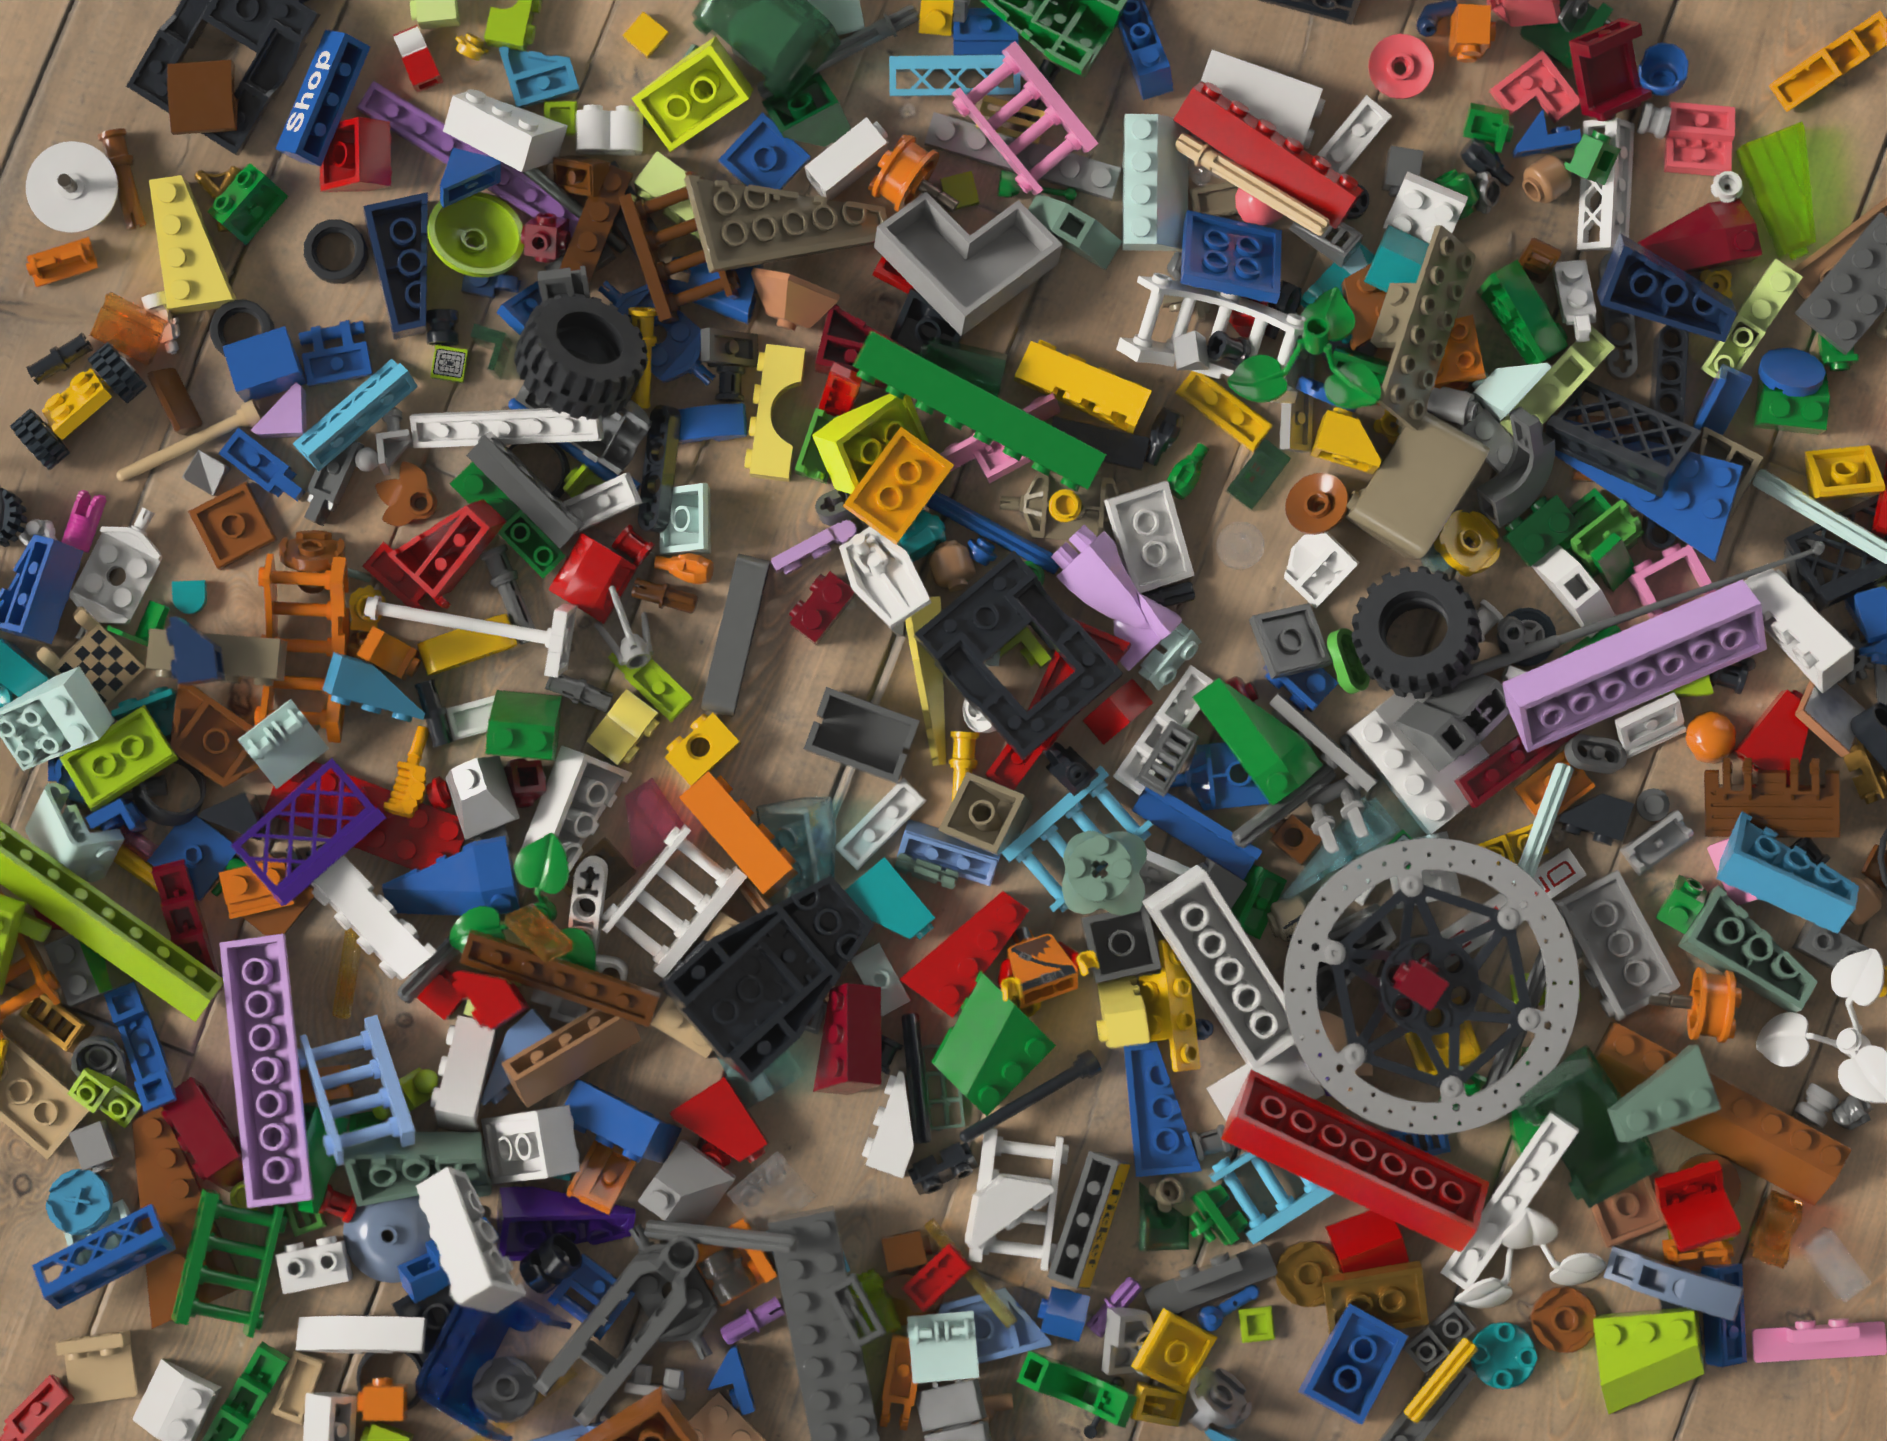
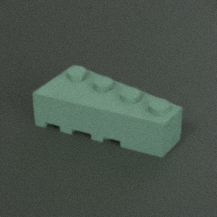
M1719 885L1709 890L1705 905L1684 934L1678 947L1722 973L1726 970L1733 971L1737 982L1784 1010L1795 1013L1801 1011L1818 981L1787 951H1783L1772 940L1773 937L1764 929L1762 930L1740 905L1737 906Z
M415 1132V1144L406 1147L401 1146L398 1136L393 1138L392 1135L343 1148V1161L357 1207L419 1196L416 1186L447 1167L465 1172L472 1186L488 1183L487 1153L481 1132Z

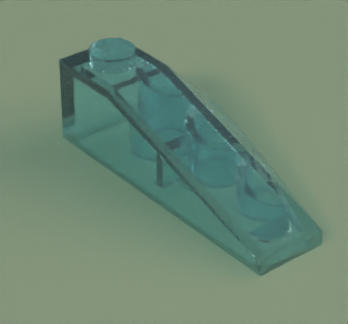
M1365 796L1358 799L1363 802L1365 807L1362 816L1369 835L1363 838L1357 837L1350 820L1342 818L1333 830L1340 850L1335 853H1328L1322 843L1280 895L1281 899H1284L1285 902L1323 879L1328 873H1332L1346 865L1356 855L1365 853L1400 830L1399 826L1376 797L1369 801Z
M802 797L756 807L758 825L763 822L775 836L771 841L778 851L784 847L797 861L792 867L798 874L786 884L789 891L787 898L830 875L833 878L835 877L836 824L831 797Z

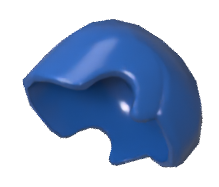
M1659 43L1647 48L1638 67V76L1642 88L1649 89L1653 95L1669 96L1680 90L1685 84L1689 69L1688 59L1684 50L1671 43Z

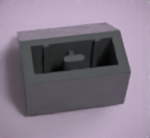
M1484 674L1462 681L1453 689L1450 686L1442 687L1443 694L1434 697L1432 693L1423 702L1426 705L1453 715L1475 739L1461 754L1462 756L1476 747L1510 713L1506 705L1503 686L1497 679Z

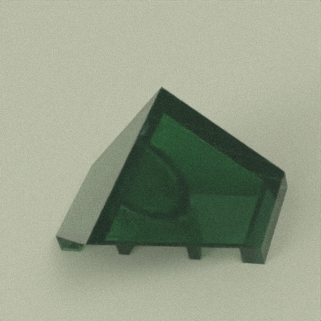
M1139 1182L1138 1250L1164 1251L1189 1249L1190 1216H1184L1174 1207L1167 1213L1161 1212L1158 1209L1156 1199L1149 1195L1148 1188Z

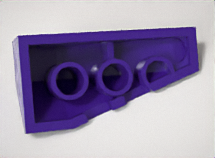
M500 1187L497 1204V1232L499 1234L497 1250L503 1258L508 1257L510 1261H521L555 1233L564 1234L575 1245L584 1242L597 1245L632 1236L629 1230L634 1228L636 1212L634 1208L615 1204L611 1214L608 1215L580 1202V1199L574 1196H566L565 1193L537 1187Z

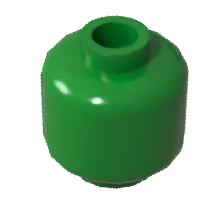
M1456 169L1440 175L1433 181L1468 196L1458 220L1474 212L1472 206L1479 200V195L1467 173H1458Z

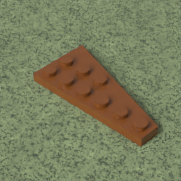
M163 1106L132 1120L140 1209L149 1204L156 1208L163 1229L172 1237L176 1249L146 1264L152 1329L172 1320V1312L202 1192L186 1153L177 1141L178 1136L174 1127L171 1128L161 1114L164 1110ZM149 1217L141 1221L142 1233L153 1229ZM214 1219L211 1232L215 1233L216 1237L223 1238ZM217 1250L205 1253L203 1265H207V1269L239 1275L230 1253ZM204 1282L203 1285L198 1284L195 1297L199 1298V1302L210 1303L238 1289Z

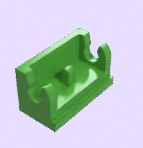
M815 408L795 467V473L827 484L829 474L812 437L815 432L836 418L827 414L824 410Z
M1623 499L1619 500L1571 538L1572 552L1592 574L1597 572L1598 569L1590 554L1613 532L1622 538L1627 548L1644 534L1641 521L1638 517L1634 518L1630 514L1629 507Z

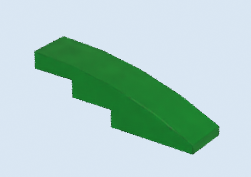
M262 1341L255 1350L244 1372L236 1381L225 1403L220 1407L202 1441H242L290 1358Z

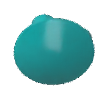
M1507 1322L1490 1324L1483 1328L1472 1342L1478 1348L1477 1352L1470 1359L1472 1368L1478 1378L1491 1387L1497 1389L1517 1387L1530 1377L1535 1368L1537 1353L1534 1342L1525 1330L1515 1324Z

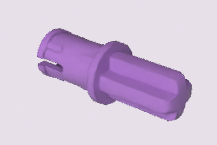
M1127 1277L1110 1298H1104L1105 1303L1086 1323L1090 1330L1102 1338L1106 1329L1107 1308H1127L1141 1292V1285L1134 1278Z
M775 1296L751 1311L746 1309V1314L721 1327L720 1332L725 1342L731 1345L754 1331H757V1333L761 1332V1327L786 1314Z

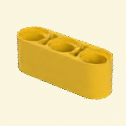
M507 614L485 619L487 621L510 624ZM456 629L417 644L427 676H431L511 649L518 644L516 639Z

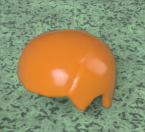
M1706 711L1696 715L1688 724L1686 743L1698 761L1716 764L1723 761V758H1728L1734 751L1736 730L1730 719L1724 714Z

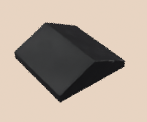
M913 288L910 289L890 336L891 339L920 357L945 370H948L963 337Z
M451 1284L417 1303H414L411 1297L406 1295L391 1304L398 1317H419L427 1320L424 1353H418L422 1362L431 1359L482 1330L470 1307L460 1305L454 1299L451 1293Z

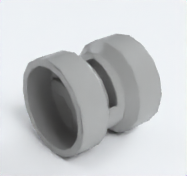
M1810 1083L1806 1090L1807 1096L1805 1099L1807 1103L1804 1101L1799 1102L1794 1112L1812 1124L1823 1128L1828 1120L1824 1112L1835 1109L1840 1100L1825 1089Z

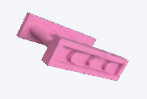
M1014 41L1002 51L1005 56L1002 60L1003 64L967 94L960 87L951 93L955 98L952 103L963 117L969 115L1008 162L1018 175L1015 181L1026 194L1031 191L1034 195H1037L1043 191L1037 181L1072 151L1078 152L1081 149L1083 153H1087L1099 143L1018 43ZM1019 73L1026 81L1023 85L1024 89L986 120L975 104L1009 75ZM1039 98L1047 107L1044 111L1045 115L1007 146L995 130L1032 99L1036 101ZM1061 124L1068 133L1065 136L1066 140L1028 171L1016 156L1052 125L1057 126Z

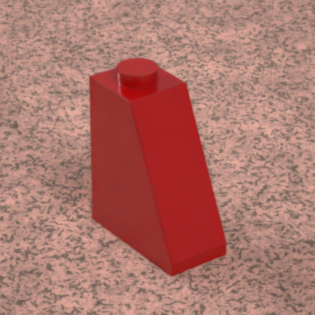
M1788 689L1781 691L1732 753L1743 762L1744 758H1752V769L1756 772L1758 770H1787V784H1790L1791 758H1798L1799 762H1801L1809 729L1795 716L1803 694L1794 689L1791 692Z
M727 1076L669 1112L672 1119L739 1162L747 1158L748 1162L751 1163L766 1153L763 1147L769 1143Z

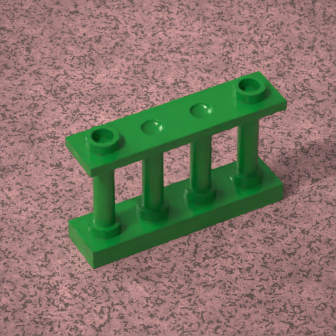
M202 1188L171 1318L175 1323L188 1325L190 1317L195 1318L196 1315L244 1324L243 1333L247 1337L254 1338L255 1330L260 1331L263 1324L264 1311L260 1310L278 1234L279 1232L284 1233L288 1214L284 1213L285 1208L281 1204L273 1205L271 1214L223 1204V1200H218L220 1195L218 1192ZM220 1217L267 1226L264 1245L260 1246L216 1237L215 1233L211 1232L213 1220H219ZM217 1250L260 1259L256 1278L207 1269V1265H203L205 1253ZM206 1282L251 1291L252 1295L248 1311L199 1302V1298L195 1297L198 1284L203 1285Z

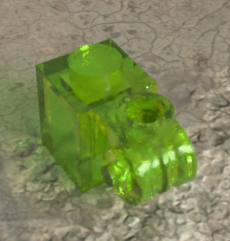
M874 1268L869 1269L866 1273L856 1274L886 1330V1333L878 1338L902 1330L892 1298L885 1297L882 1286L884 1280L882 1276H879V1273ZM851 1283V1292L853 1295L856 1294L857 1298L859 1299V1296ZM862 1303L858 1307L871 1332H873L876 1328Z

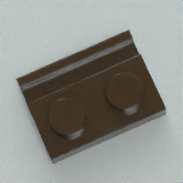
M604 837L577 860L562 890L572 900L576 869L583 859L589 856L602 858L608 866L605 900L633 877L637 871L629 865L613 844ZM589 866L587 871H585V873L589 874V883L586 888H591L593 880L599 875L594 873V867ZM583 898L579 901L581 909L585 912H593L596 909L595 903L591 899Z

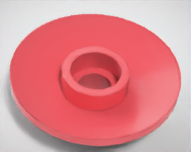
M1395 34L1381 40L1373 49L1368 63L1369 76L1374 86L1382 94L1394 99H1408L1421 93L1428 86L1434 70L1433 58L1428 47L1418 38L1407 34ZM1402 64L1405 67V73L1397 74L1394 71V66Z

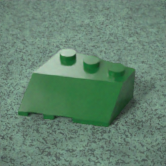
M1518 259L1489 275L1476 291L1526 365L1546 363L1569 346L1566 342L1568 336L1559 323L1554 322L1547 304L1538 295Z
M980 971L975 980L977 984L969 998L966 997L961 1006L963 1011L955 1026L950 1027L932 1063L987 1117L1056 1045L1009 998L1007 1001H1004L1002 991Z

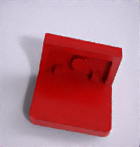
M1718 1159L1707 1163H1699L1694 1167L1678 1172H1669L1654 1179L1656 1202L1679 1251L1692 1250L1738 1236L1741 1233V1225L1724 1190L1723 1172Z

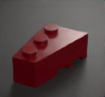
M845 983L833 987L829 991L813 1092L849 1095L880 1086L881 987Z
M190 1077L174 1088L177 1100L164 1105V1110L161 1114L171 1128L175 1127L180 1134L177 1141L186 1154L191 1153L196 1163L193 1164V1168L197 1175L203 1181L207 1179L230 1192L238 1182L244 1180L240 1137H234L225 1122L226 1117L205 1086L195 1078Z

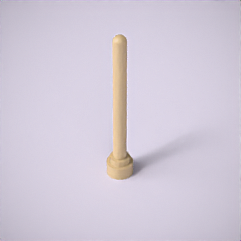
M249 400L241 404V408L236 410L237 414L118 470L116 474L117 479L121 482L130 480L241 426H244V428L251 426L253 428L263 415L255 400Z

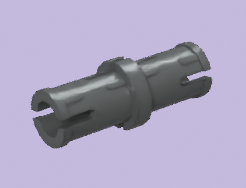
M561 674L558 678L549 676L545 687L546 690L572 699V703L578 705L580 702L607 713L614 695L612 692L588 684L586 679L581 678L578 680Z

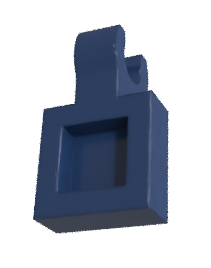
M464 274L461 292L495 299L496 290L519 293L521 280L510 275L473 277Z

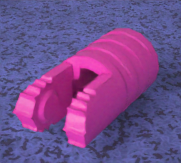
M81 490L78 492L61 542L89 554L107 501L106 496L94 495L91 501L88 491Z

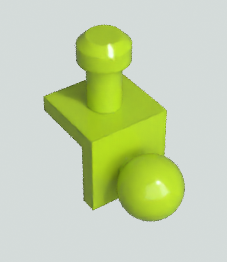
M418 1067L398 1079L409 1113L432 1098L433 1090L439 1083L438 1076L433 1070H421ZM383 1106L372 1108L374 1116L379 1120H385L391 1116L389 1107L383 1108Z

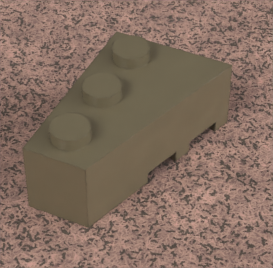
M1704 427L1699 454L1744 467L1727 523L1728 526L1758 472L1763 456Z

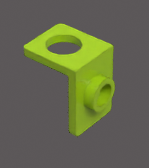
M583 464L580 468H573L564 479L566 484L563 490L573 498L584 493L587 486H598L605 482L596 476L588 466Z

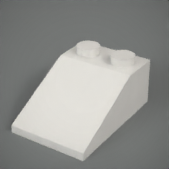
M569 1105L481 1119L492 1184L548 1178L580 1171L578 1162L579 1152L576 1148L573 1131L574 1121Z

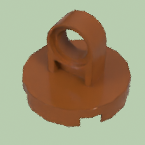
M326 531L296 532V538L288 540L286 536L279 543L280 562L288 568L297 570V572L325 573L326 570L331 569L333 557H345L344 540L341 538L338 541L333 540L332 533ZM298 585L302 591L309 594L319 593L325 588L324 586Z

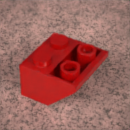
M460 970L453 974L457 980L453 983L455 990L463 1000H470L475 1008L471 1011V1014L481 1028L487 1027L489 1030L498 1029L530 1008L511 980L467 970Z

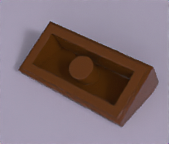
M576 155L553 157L554 182L566 192L596 197L609 170L610 161Z
M166 368L147 373V377L177 433L185 435L203 425V421L175 368Z

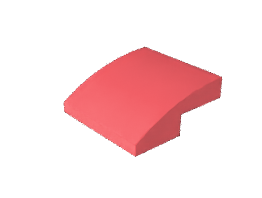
M1670 102L1669 107L1672 110L1666 131L1664 172L1716 176L1725 171H1732L1735 107Z

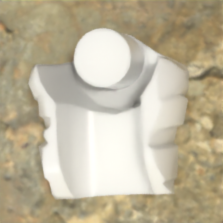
M33 519L27 523L26 530L19 535L20 541L26 546L34 534L57 540L55 538V528L51 520Z

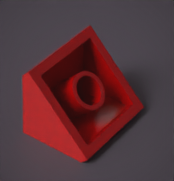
M1372 1210L1325 1226L1342 1273L1409 1262L1404 1240L1396 1222Z

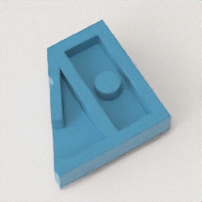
M499 47L516 107L522 109L580 91L570 57L548 56L540 52H524L512 50L509 47Z

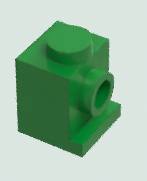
M1593 130L1591 136L1583 134L1581 141L1575 148L1571 163H1564L1565 169L1587 180L1605 185L1621 149L1610 144L1612 139L1610 136Z

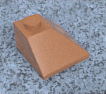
M754 267L751 272L766 315L777 319V326L790 331H795L797 326L810 329L840 298V295L788 273Z

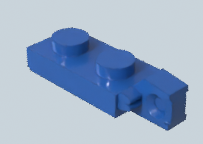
M240 428L234 432L218 453L271 494L273 493L278 498L285 492L298 502L306 492L292 481L297 474L291 470V467Z

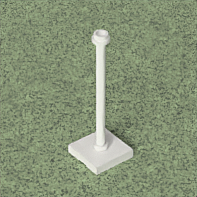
M377 595L367 598L365 616L371 617V620H377L379 615L542 643L545 644V648H549L544 675L558 678L568 669L577 605L564 603L555 609L552 628L544 631L381 602V596Z

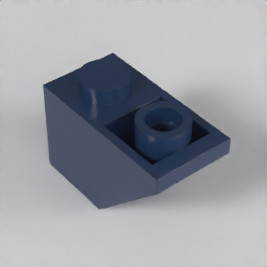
M169 617L170 626L167 627L166 634L169 645L173 646L175 658L171 660V672L173 678L177 679L178 684L190 686L224 681L225 673L221 647L185 619Z

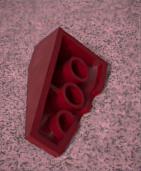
M1735 198L1731 203L1721 201L1707 203L1637 242L1686 273L1748 263L1762 255L1756 222L1740 198Z

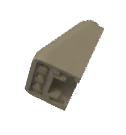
M1426 411L1419 430H1411L1400 420H1396L1395 424L1399 426L1397 429V433H1399L1398 438L1368 486L1359 492L1355 490L1351 492L1349 502L1346 505L1348 509L1344 516L1345 519L1406 559H1420L1428 552L1490 451L1489 447Z

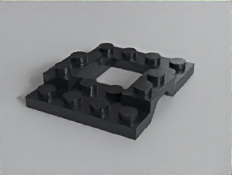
M181 0L173 15L158 29L126 87L169 113L167 64L181 63L188 49L194 48L207 23L213 25L257 53L234 92L238 100L237 131L201 133L233 154L240 155L270 101L276 99L307 46L305 41L319 19L320 14L298 0Z
M1014 550L914 634V638L935 660L937 668L977 713L981 712L1022 760L1028 757L1123 675L1122 671L1082 626L1066 615L1050 598L1038 577ZM1030 625L1051 650L1055 649L1074 672L1029 711H1026L984 663Z

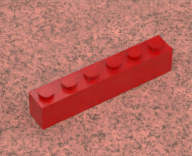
M1201 81L1191 89L1173 119L1175 122L1248 171L1328 218L1330 226L1334 229H1337L1344 222L1364 191L1358 186V182L1353 177L1344 173L1339 174L1330 168L1331 164L1325 158L1318 155L1312 156L1303 150L1304 146L1298 140L1292 137H1284L1276 131L1277 128L1271 122L1265 119L1259 120L1249 113L1250 110L1243 103L1236 100L1230 101L1221 95L1222 90L1216 85Z

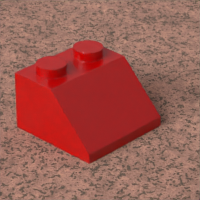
M355 117L339 122L320 167V192L374 191L391 186L392 138L390 134V121Z

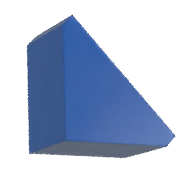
M452 148L440 183V204L442 207L445 208L500 183L501 162L494 157Z

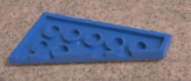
M1567 419L1565 420V421H1567V422H1569V423H1572V424H1574V425H1581V424H1583V423H1579V422H1575V421H1571V420H1567ZM1609 430L1594 431V434L1605 439L1613 437ZM1646 440L1649 449L1665 446ZM1639 441L1623 444L1625 448L1634 452L1643 451ZM1555 450L1557 458L1619 499H1623L1625 503L1716 563L1744 470L1742 465L1689 452L1669 481L1668 490L1661 498ZM1669 454L1653 457L1654 461L1667 467L1671 464Z

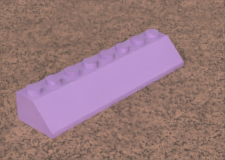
M1742 579L1503 682L1506 705L1526 751L1535 750L1766 650L1761 603Z
M285 934L220 942L247 1208L313 1200Z

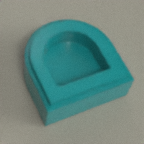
M172 581V600L175 607L185 614L200 612L207 602V581Z

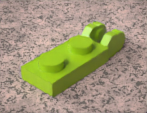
M613 652L607 657L625 674L624 678L671 723L694 701V698L652 658L646 665L630 670L626 665L621 666L619 664L617 656Z

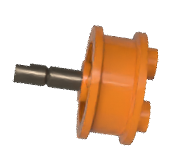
M903 134L895 145L894 151L887 150L880 159L878 166L882 169L875 175L868 187L872 191L871 194L876 198L883 196L895 204L894 210L898 212L915 200L920 192H927L938 204L953 213L959 201L942 192L941 189L928 181L939 160V152L936 150L928 152L916 144V137L911 134L908 136Z
M1697 967L1692 978L1689 996L1670 995L1669 993L1659 992L1658 996H1650L1648 1004L1666 1007L1670 1005V1007L1688 1009L1687 1030L1691 1040H1697L1699 1036L1716 1037L1718 1043H1726L1728 1039H1734L1736 1020L1733 1019L1734 1009L1740 1007L1742 991L1741 988H1736L1737 978L1734 976L1733 971L1726 970L1721 975L1706 973L1705 968Z

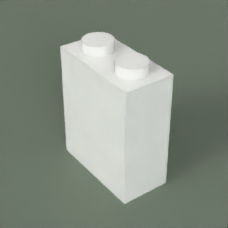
M866 117L805 166L808 181L821 196L827 197V200H833L879 163L884 153L888 150L887 144L889 142L886 139L888 134L877 121L872 124Z

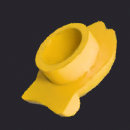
M368 585L365 588H358L351 594L349 599V610L352 618L349 625L350 630L370 632L373 626L378 628L377 623L382 616L379 615L377 620H371V617L365 616V605L367 598L374 597L375 595L381 596V602L386 603L381 591L375 590L373 586Z

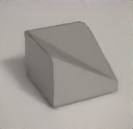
M198 449L182 478L208 494L215 496L230 468Z

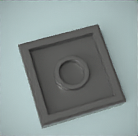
M1310 603L1253 615L1249 619L1271 679L1328 667L1332 663Z

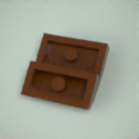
M231 59L167 64L168 107L171 133L173 135L237 131L238 100L234 95L235 64Z

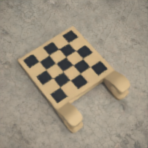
M80 606L73 612L75 621L88 632L61 658L44 643L35 649L37 658L57 675L80 667L105 706H107L145 668V665L111 635L84 607Z

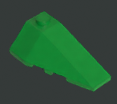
M1217 678L1192 696L1269 804L1274 806L1300 787L1323 766L1303 737L1220 678Z

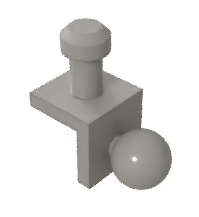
M392 408L383 416V421L387 423V432L376 433L377 452L373 448L364 447L356 453L355 464L360 470L370 472L379 465L384 476L391 475V466L407 448L413 447V440L409 430H400V421L403 418L402 411L398 408Z

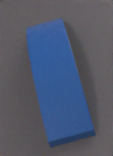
M132 982L104 994L113 1023L119 1029L136 1079L134 1084L143 1111L148 1113L176 1101L170 1069L156 1028L137 984Z

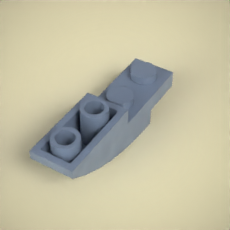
M1619 1246L1612 1247L1603 1277L1629 1286L1630 1289L1729 1320H1735L1744 1291L1742 1287L1684 1267H1676Z

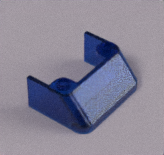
M524 1296L497 1313L471 1308L456 1302L416 1378V1393L425 1402L484 1438L495 1441H512L513 1436L488 1422L489 1419L476 1408L472 1398V1383L478 1369L488 1360L494 1358L509 1327L520 1332H530L541 1321L549 1326L570 1330L572 1323Z

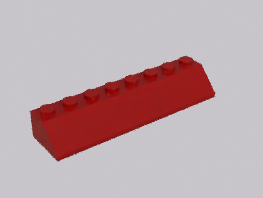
M1252 1069L1250 1070L1228 1115L1221 1140L1460 1253L1478 1231L1490 1182Z

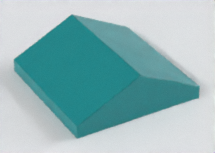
M1388 225L1364 282L1386 293L1390 283H1416L1429 244Z

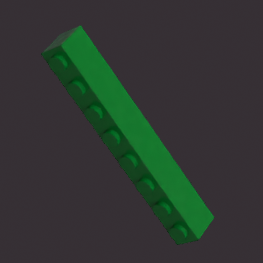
M870 331L852 365L859 369L856 376L873 385L876 379L888 385L885 390L886 392L902 400L905 395L916 399L915 407L930 415L935 410L946 415L945 423L959 430H962L964 425L975 430L976 432L973 437L991 446L993 440L1005 446L1002 451L1004 454L1020 461L1022 456L1034 461L1031 468L1046 476H1049L1051 471L1063 477L1060 483L1077 492L1080 486L1087 490L1089 489L1106 456L1101 451L873 331Z

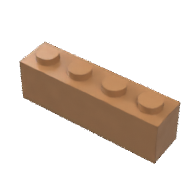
M592 1009L501 1064L514 1091L528 1108L641 1041L634 1022Z

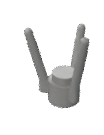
M610 586L609 591L626 635L621 640L620 648L601 623L596 622L594 626L615 653L621 666L626 664L627 668L630 669L640 668L649 663L651 655L654 654L650 640L648 614L646 612L641 614L643 638H640L638 634L632 633L615 586Z

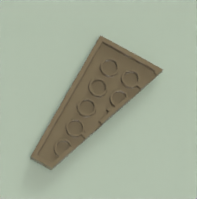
M687 175L684 178L709 273L875 244L877 226L888 219L884 206L853 201L839 202L827 200V197L816 195L814 197L798 195V192L755 185L741 186L729 184V181L718 179L710 181L699 179V176Z

